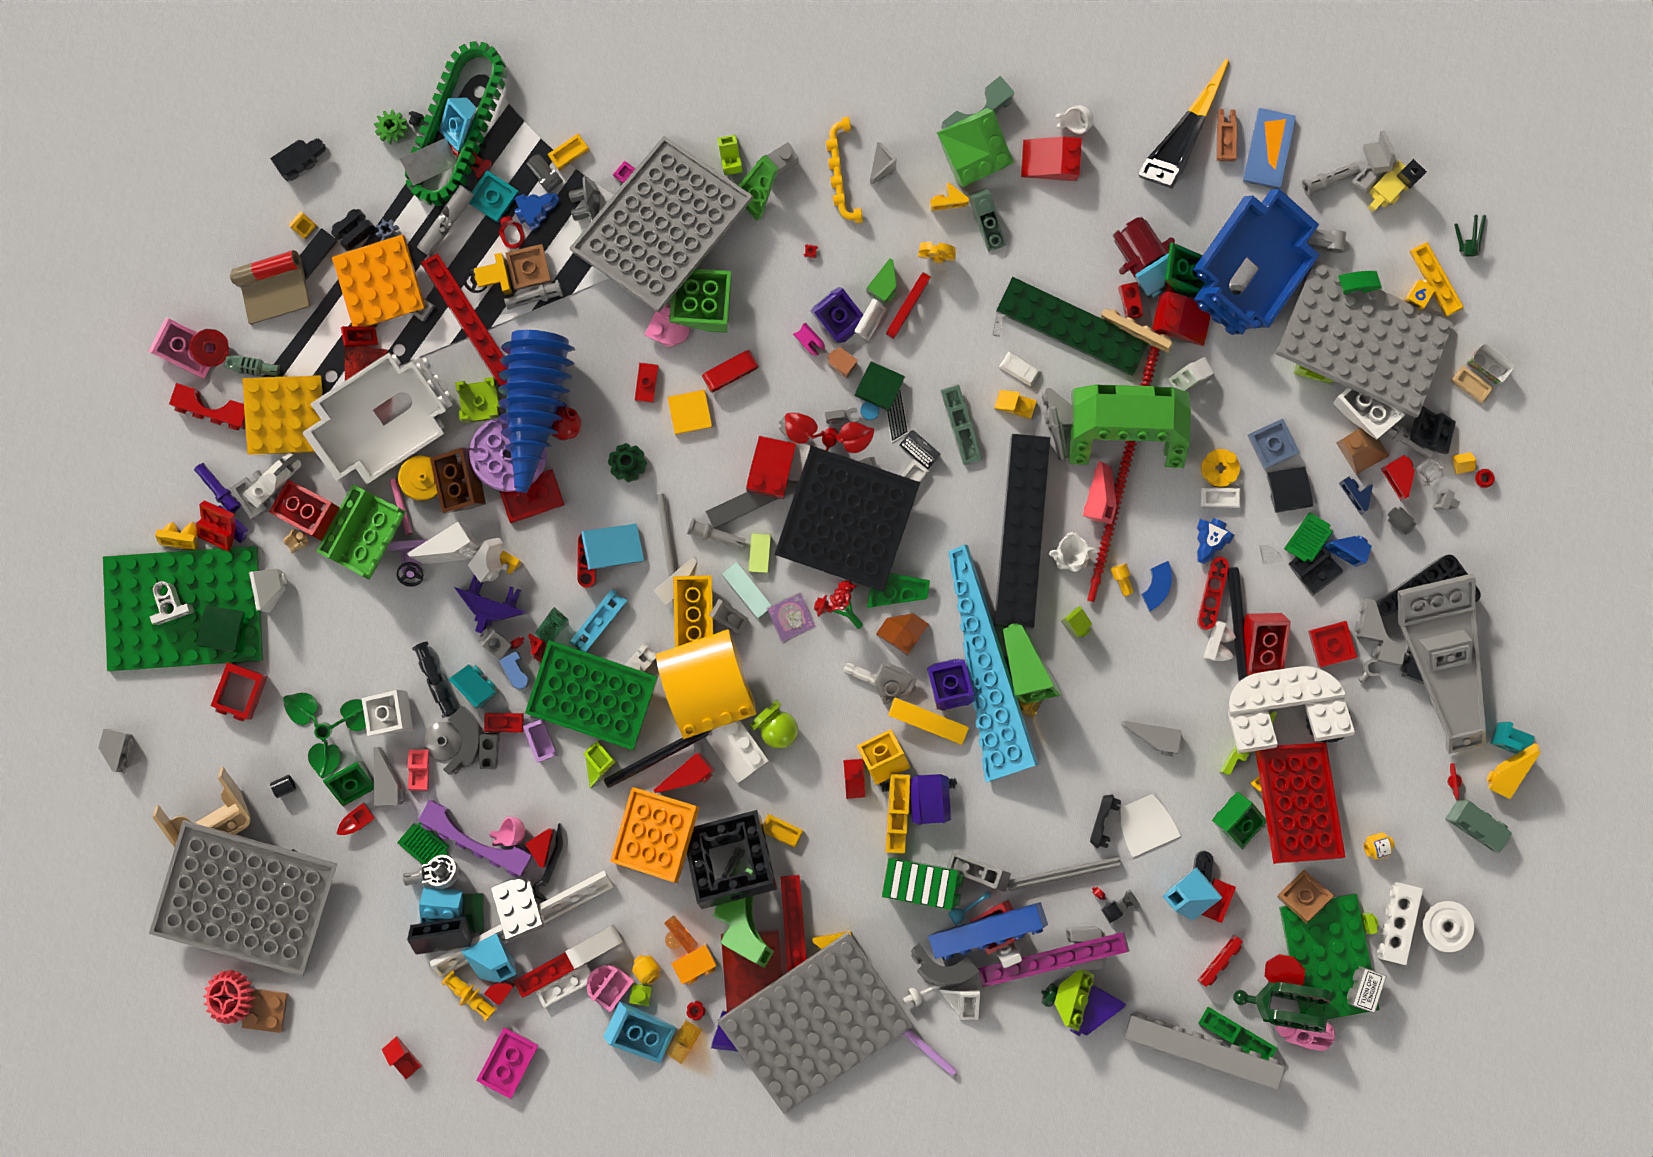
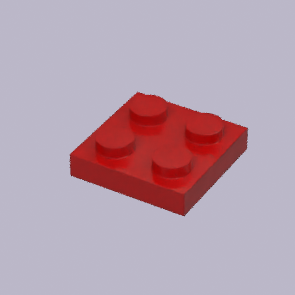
M1347 621L1308 631L1318 668L1357 658Z

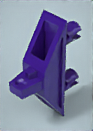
M474 574L468 590L464 591L454 587L473 614L476 615L474 621L478 623L475 631L478 633L486 630L487 625L491 626L493 621L497 622L527 614L525 611L516 609V603L521 592L520 589H517L513 595L514 587L510 586L505 602L499 603L482 597L479 594L483 582L480 583L479 580L477 582V577Z

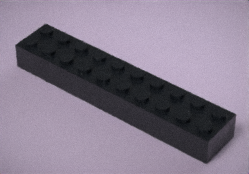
M1012 434L1010 437L994 626L1008 627L1011 624H1019L1025 629L1034 628L1051 437Z

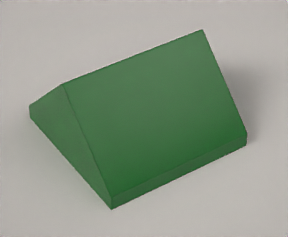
M356 762L323 780L342 807L374 790V781L364 762Z

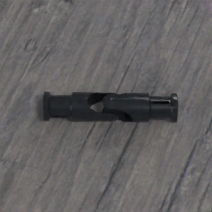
M428 641L422 642L412 647V650L416 652L421 671L428 677L427 684L435 703L439 705L442 711L441 717H449L458 709H455L451 701L452 695L442 674H438V664L435 657L431 655ZM441 681L443 682L444 688L441 691L432 689V685H438Z

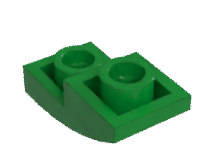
M1358 271L1338 275L1343 295L1360 290L1364 294L1382 289L1377 271Z

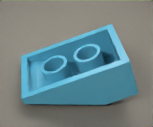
M619 1002L603 1038L610 1046L661 1063L677 1027L634 1006Z

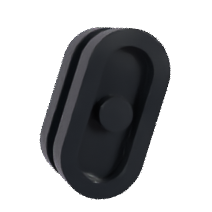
M361 209L350 210L344 219L332 226L331 234L336 240H341L340 244L346 251L354 249L371 235L375 229L370 220H365L366 215Z

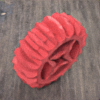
M228 970L219 972V974L213 976L212 980L208 981L210 986L204 988L207 994L203 996L207 999V1002L203 1005L208 1006L206 1012L211 1013L210 1018L224 1024L237 1023L239 1020L245 1019V1015L250 1013L249 1008L254 1006L251 1000L255 999L251 994L254 989H250L252 982L247 981L248 976L242 975V972Z

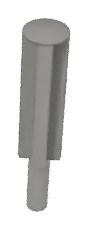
M1052 406L1051 412L1054 423H1051L1057 458L1065 460L1069 455L1063 424L1059 422L1057 407Z

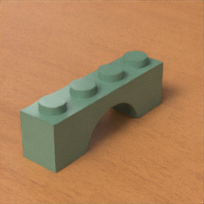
M1001 76L990 83L985 89L986 105L982 110L989 108L994 111L995 116L999 113V109L1003 106L1006 108L1013 102L1015 94ZM955 111L942 122L941 128L944 129L973 114Z

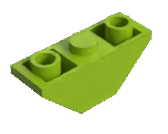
M1078 970L1060 983L1055 999L1056 1008L1064 1025L1078 1032L1083 1022V1014L1088 1003L1091 986L1093 985L1094 974L1087 970Z

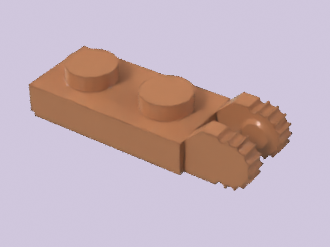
M1219 109L1216 161L1235 162L1237 152L1236 110L1231 109L1229 122H1224V109Z

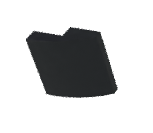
M1422 406L1419 416L1414 420L1410 440L1432 451L1448 454L1456 421L1444 413L1435 414Z
M1305 467L1267 473V480L1271 490L1270 497L1275 513L1313 507L1311 488Z
M1324 546L1313 562L1309 560L1303 562L1296 557L1288 563L1295 575L1313 596L1343 573L1342 568L1331 558V553Z

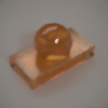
M675 915L664 923L670 930L665 936L667 947L678 949L683 946L690 953L698 946V943Z

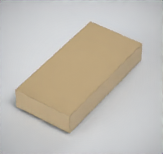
M1464 365L1460 367L1451 379L1452 383L1479 403H1483L1494 389V387Z

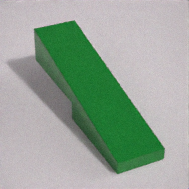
M1207 1007L1198 1023L1228 1042L1242 1047V1050L1250 1053V1050L1262 1054L1261 1058L1269 1060V1057H1273L1277 1050L1276 1046L1210 1007Z

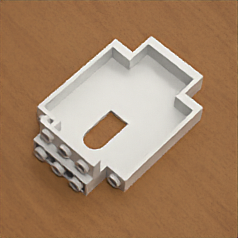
M389 352L311 403V406L321 420L303 431L302 434L336 481L356 469L365 483L368 484L444 434L442 429L445 426L439 418L435 419L434 417L442 414L453 405L451 402L453 397L448 390L444 391L441 388L440 384H442V381L437 374L433 375L429 368L432 366L426 358L422 359L418 356L400 368L401 362L395 354L391 355ZM400 392L407 393L412 399L411 407L383 425L373 409Z

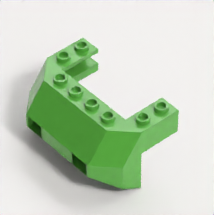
M1100 384L1078 387L1072 390L1073 423L1068 446L1069 464L1088 465L1093 439L1165 442L1163 449L1164 456H1166L1165 467L1184 468L1190 445L1191 406L1189 392L1175 387Z

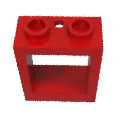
M227 662L210 706L216 708L215 712L226 715L228 712L233 714V718L244 722L245 719L252 720L268 676ZM232 673L256 681L244 712L220 704Z

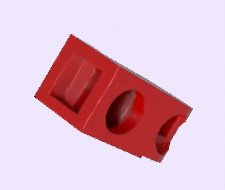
M1138 282L1120 285L1118 291L1124 307L1125 317L1132 319L1142 317L1143 311Z

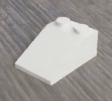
M1347 388L1333 402L1346 418L1376 440L1405 416L1404 412L1351 388Z

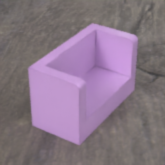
M541 719L523 726L536 763L558 756L545 720Z

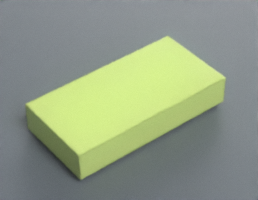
M751 534L749 572L768 573L771 535Z

